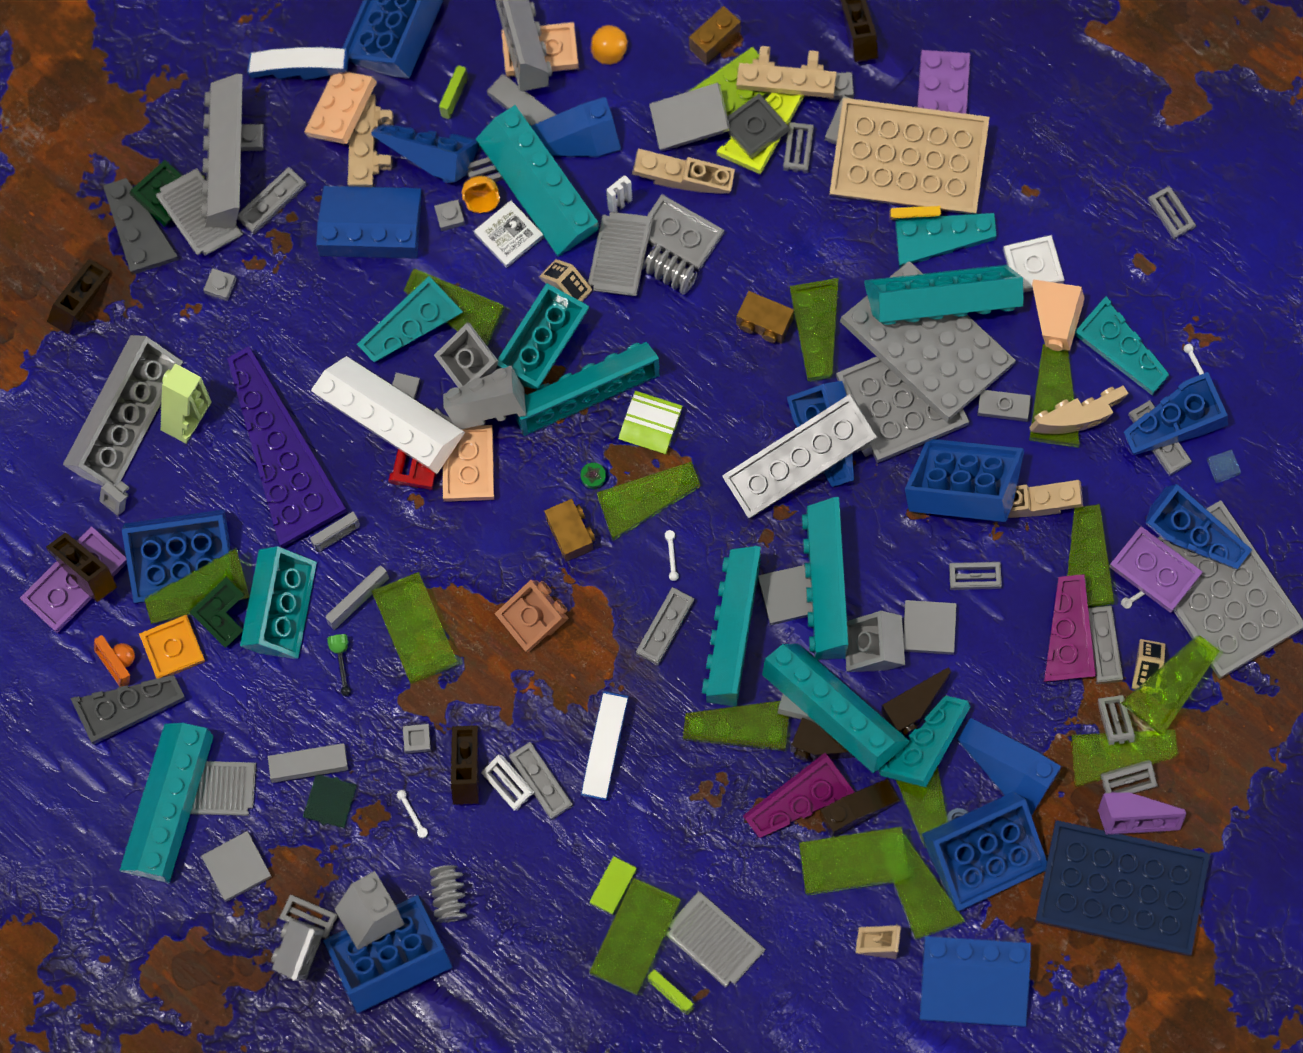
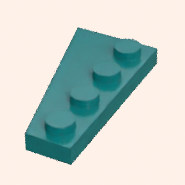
M994 213L896 219L895 221L899 268L903 267L907 262H922L929 260L933 256L946 255L960 248L966 249L996 240Z
M428 276L357 345L375 363L462 314L463 311Z
M1106 296L1077 328L1075 336L1153 396L1166 381L1169 373L1153 353L1147 350L1140 341L1141 338L1135 331L1131 330L1124 317L1111 305L1112 302Z
M945 695L925 717L926 722L921 728L915 729L909 735V744L899 751L887 765L884 764L878 769L880 775L926 787L969 711V702Z

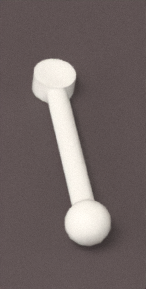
M1186 344L1184 351L1189 354L1199 375L1203 374L1204 372L1193 353V346Z
M668 530L665 533V539L668 541L671 568L669 579L676 581L679 575L676 572L673 547L675 533L672 530Z
M1140 591L1131 598L1125 597L1122 599L1121 605L1128 609L1132 606V602L1145 595V593Z
M399 790L397 798L402 800L418 829V836L420 838L427 837V829L421 826L406 798L407 793L404 790Z

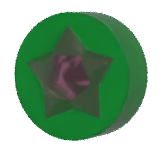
M588 463L581 470V481L585 487L597 489L605 483V469L600 464Z

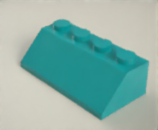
M546 283L499 356L496 370L512 366L523 387L539 389L590 307Z
M278 546L259 549L240 647L259 654L298 659L317 564L316 561Z

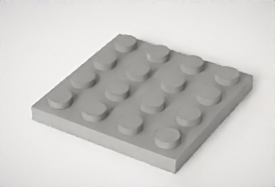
M878 357L836 373L837 380L843 381L846 395L850 394L878 437L869 443L877 463L969 425V420L963 409L946 422Z

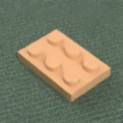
M574 22L540 26L541 36H539V40L545 43L547 55L544 58L546 62H550L552 72L579 69ZM502 30L506 76H515L505 35Z
M349 72L331 75L304 132L308 137L347 144L377 81L371 76Z
M480 425L461 429L465 434L443 465L444 502L494 500L492 425Z

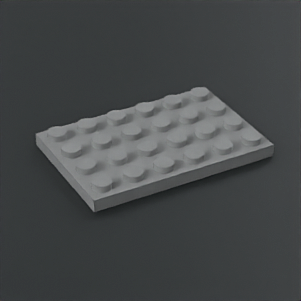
M909 261L890 277L923 273ZM866 296L840 319V322L946 422L1001 377L1016 362L1007 351L968 315L959 317L949 314L944 315L941 319L923 317L916 322L896 320L895 324L885 325L872 316L868 296Z
M1221 500L1206 510L1252 549L1238 569H1233L1164 540L1161 536L1158 537L1160 541L1202 571V575L1173 611L1219 680L1303 630V619Z

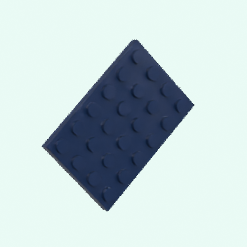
M1056 820L1035 923L1190 957L1210 854L1122 834H1106L1104 830Z

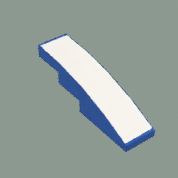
M295 47L253 52L249 55L247 73L251 78L274 74L277 79L300 75L303 80L347 72L349 51L342 48Z
M603 691L581 792L583 796L607 800L628 704V695Z

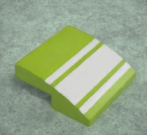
M635 391L618 439L667 454L683 406Z

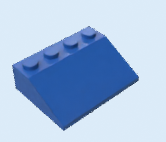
M363 0L342 48L349 51L348 62L388 76L410 78L443 0Z
M324 186L317 228L316 246L319 256L418 259L422 189Z
M937 439L926 442L905 487L909 511L1006 522L1014 503L1024 448Z
M225 509L124 523L121 530L134 603L208 593L226 575L234 582Z
M1014 792L922 834L930 859L957 911L1033 877L1046 869L1047 860L1026 799Z
M418 895L395 905L404 925L359 950L346 929L323 940L357 1013L452 968L444 947Z
M925 936L923 942L920 1020L1026 1027L1031 943Z

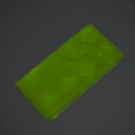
M419 572L372 591L410 684L458 665Z
M902 827L799 843L806 895L910 880Z
M633 878L589 974L634 995H638L680 905L681 899Z

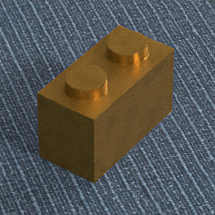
M723 6L689 37V50L707 65L741 34V21Z
M748 291L736 316V325L746 333L754 332L762 335V338L768 342L782 344L794 319V309Z
M570 499L544 510L546 521L565 562L593 550L592 541H595V537L590 526L585 528L582 519H585V515L580 505L575 506L573 500Z

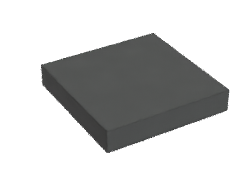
M757 94L727 116L731 130L727 131L728 134L750 159L790 131L789 126L760 94Z

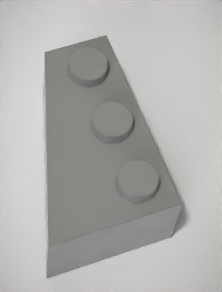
M512 366L499 368L492 374L482 378H475L470 383L459 388H452L443 394L444 409L452 423L459 429L484 425L485 420L492 418L503 421L506 419V415L516 413L519 417L526 416L524 387Z

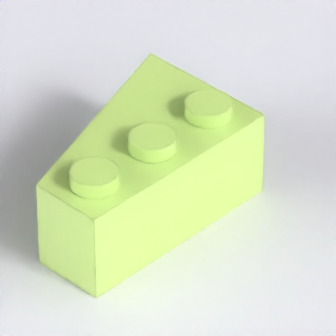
M174 364L171 370L168 369L162 379L161 431L187 443L212 402L202 378Z

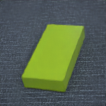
M460 65L456 67L441 100L439 108L443 118L450 119L468 79L465 67Z
M613 856L589 903L613 915L637 868Z
M655 969L648 975L649 983L685 1015H688L694 1009V1004Z

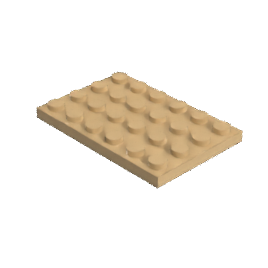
M843 98L830 196L912 207L940 206L942 211L976 214L990 117Z

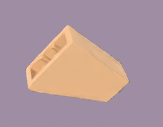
M1033 279L1032 286L1045 346L1054 351H1070L1085 299L1082 287Z

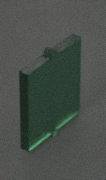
M315 775L303 818L321 822L323 826L329 824L344 828L357 785L340 781L338 777L333 779Z

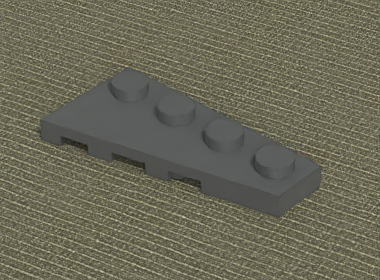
M125 178L103 185L131 274L134 275L178 261V256L150 213L130 195V190L133 187L128 179Z
M174 675L144 681L141 684L129 687L128 685L118 687V689L107 692L100 691L89 696L70 698L93 745L186 700Z

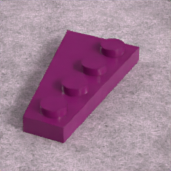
M1081 574L1059 577L1044 682L1096 677L1085 576Z
M824 753L745 813L743 817L757 836L761 838L790 825L791 821L812 815V812L854 793V790L828 755Z

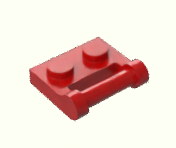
M398 449L393 473H390L388 482L394 485H407L433 490L436 473L412 458L409 475H403L407 455Z

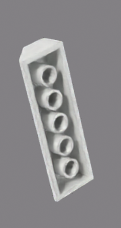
M347 356L325 369L311 389L321 400L436 474H438L465 434L463 430Z

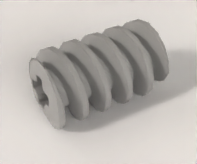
M657 245L649 253L642 270L646 269L649 275L655 273V279L661 280L663 278L665 285L672 283V289L677 290L680 288V293L685 295L697 278L698 273H693L695 265L692 264L686 269L685 259L678 264L676 263L678 255L675 254L669 259V250L667 249L661 254V245Z
M440 866L429 871L430 876L435 877L430 882L431 886L436 887L432 890V896L437 898L433 901V906L438 908L434 911V916L440 918L437 922H454L467 917V914L459 912L460 909L466 907V903L458 902V899L465 897V893L457 892V889L464 886V883L456 882L457 878L463 876V873L455 872L458 866Z

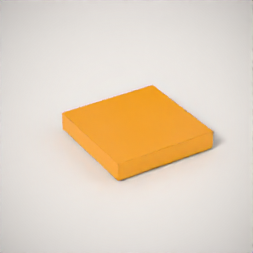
M187 615L139 633L156 679L177 674L205 662Z

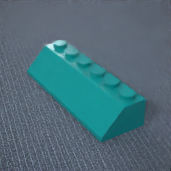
M516 105L495 117L476 138L477 143L558 257L599 230L597 219Z
M1008 265L865 280V288L872 316L885 325L895 324L896 320L916 322L923 317L941 319L944 315L949 314L960 317L966 316L967 312L987 314L991 313V310L994 309L1013 311L1015 307L1023 306V277Z
M647 342L642 344L635 343L629 346L625 352L610 354L604 361L598 364L590 363L584 366L580 372L565 374L559 378V381L551 385L546 383L533 393L528 395L525 393L526 416L519 417L517 413L513 414L523 436L660 376L657 354Z
M833 497L807 506L806 514L802 515V530H807V539H803V552L808 554L809 563L804 565L805 578H810L811 587H806L807 603H812V612H807L808 627H813V636L809 637V651L814 652L816 660L845 659L848 648L839 497Z
M760 546L730 549L729 557H724L722 572H726L725 582L720 581L718 596L722 597L721 606L716 605L714 620L718 621L717 630L712 629L710 645L715 646L713 654H708L706 669L710 670L709 679L704 678L702 694H706V702L737 707L760 567Z
M782 644L765 658L762 675L872 773H875L909 744V740L799 644Z
M186 723L164 724L119 870L120 872L170 883L214 738L207 728Z

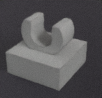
M122 481L116 487L107 482L101 487L99 501L119 516L125 511L126 498L128 497L126 491L129 490V487Z

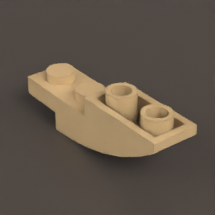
M638 149L632 174L652 179L654 184L676 189L706 193H730L735 169L689 157L685 161Z
M1124 385L1117 389H1114L1112 386L1100 394L1101 397L1096 400L1093 397L1080 403L1078 398L1071 402L1067 399L1063 400L1055 406V410L1049 413L1047 410H1044L1034 417V423L1029 428L1031 432L1063 434L1094 427L1105 422L1113 414L1110 407L1120 403L1129 393Z
M1074 480L1029 487L1028 485L1017 486L1014 503L1008 518L1061 513V510L1083 507L1081 482Z

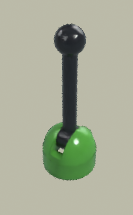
M346 634L333 635L327 638L328 646L338 656L342 681L341 694L349 696L351 689L347 686L342 654L348 648V637Z

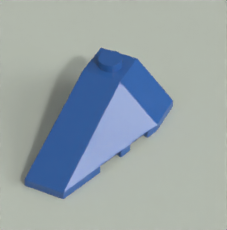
M606 97L583 103L531 125L551 156H589V158H599L621 151Z
M383 124L371 131L373 137L431 175L442 178L444 182L454 183L467 175L468 167L473 162L480 147L476 139L451 134L450 138L436 136V131L414 133L413 128Z
M1206 372L1180 384L1177 390L1162 399L1160 404L1149 413H1145L1124 431V435L1133 455L1202 436L1228 425V415L1209 373Z
M843 381L825 383L788 396L787 400L793 421L798 428L847 395ZM852 454L824 471L832 487L854 480Z
M1178 484L1165 487L1150 507L1145 523L1166 541L1233 569H1238L1252 551L1248 545Z
M970 718L957 738L961 746L988 775V778L993 784L997 785L1004 796L1014 792L1026 799L1031 816L1061 769L1060 765L1039 752Z

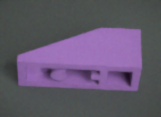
M1129 792L1103 794L1098 808L1106 834L1180 830L1186 816L1184 809Z

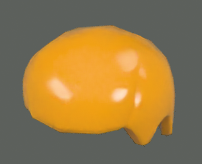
M611 25L598 28L591 41V52L594 59L602 64L609 65L620 62L627 50L628 40L625 32Z
M476 176L467 180L463 185L461 191L462 199L466 202L468 210L485 213L497 207L500 201L497 184L491 178Z

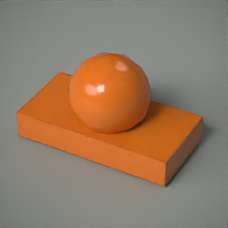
M103 635L94 639L95 653L119 687L129 685L130 674L126 667H129L135 659L133 648L125 643L116 644L111 648Z

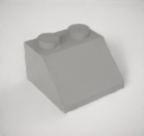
M466 323L434 354L458 388L470 383L475 378H482L492 374L499 362L470 323Z
M878 611L847 621V672L886 671L905 665L902 615Z
M375 871L352 883L335 908L337 915L358 950L404 925L398 909Z
M291 919L289 923L286 922L281 932L282 944L280 948L277 947L271 959V962L274 963L272 969L296 981L306 980L324 930L297 919Z

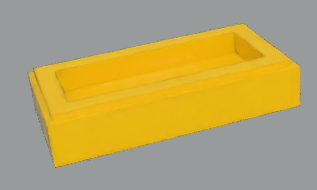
M940 206L890 209L891 220L939 217L941 215Z

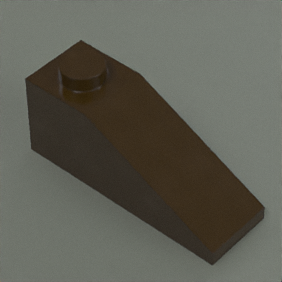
M840 0L854 62L878 58L877 34L866 0Z
M88 259L53 303L47 322L69 334L87 310L110 274V271Z
M66 532L46 546L47 551L80 588L96 602L117 588L109 568Z
M949 667L883 704L881 712L887 722L901 734H904V736H908L915 729H918L917 725L920 724L950 678L951 670Z
M805 718L801 719L790 751L794 753L796 758L803 761H808L809 759L815 761L824 753L831 760L855 758L817 723Z
M478 725L452 726L451 792L453 805L479 804Z
M885 779L820 809V818L833 839L899 803L900 799L888 779Z

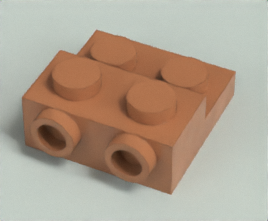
M530 580L494 613L525 652H530L547 635H552L569 619L565 614L568 611L561 601H554L549 595L552 590L544 581Z

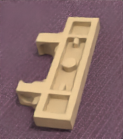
M760 46L759 59H753V64L739 63L736 86L737 89L834 98L836 72L823 71L824 65H818L819 51H809L808 65H801V68L775 66V62H769L770 47Z
M370 95L349 138L348 187H373L374 175L379 174V170H392L391 155H377V151H374L375 137L371 135V131L377 128L378 125H393V111L381 110V107L376 106L375 95Z

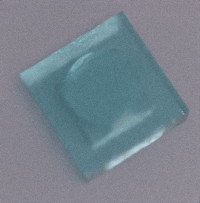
M1232 450L1208 457L1207 459L1216 483L1239 476L1241 473Z

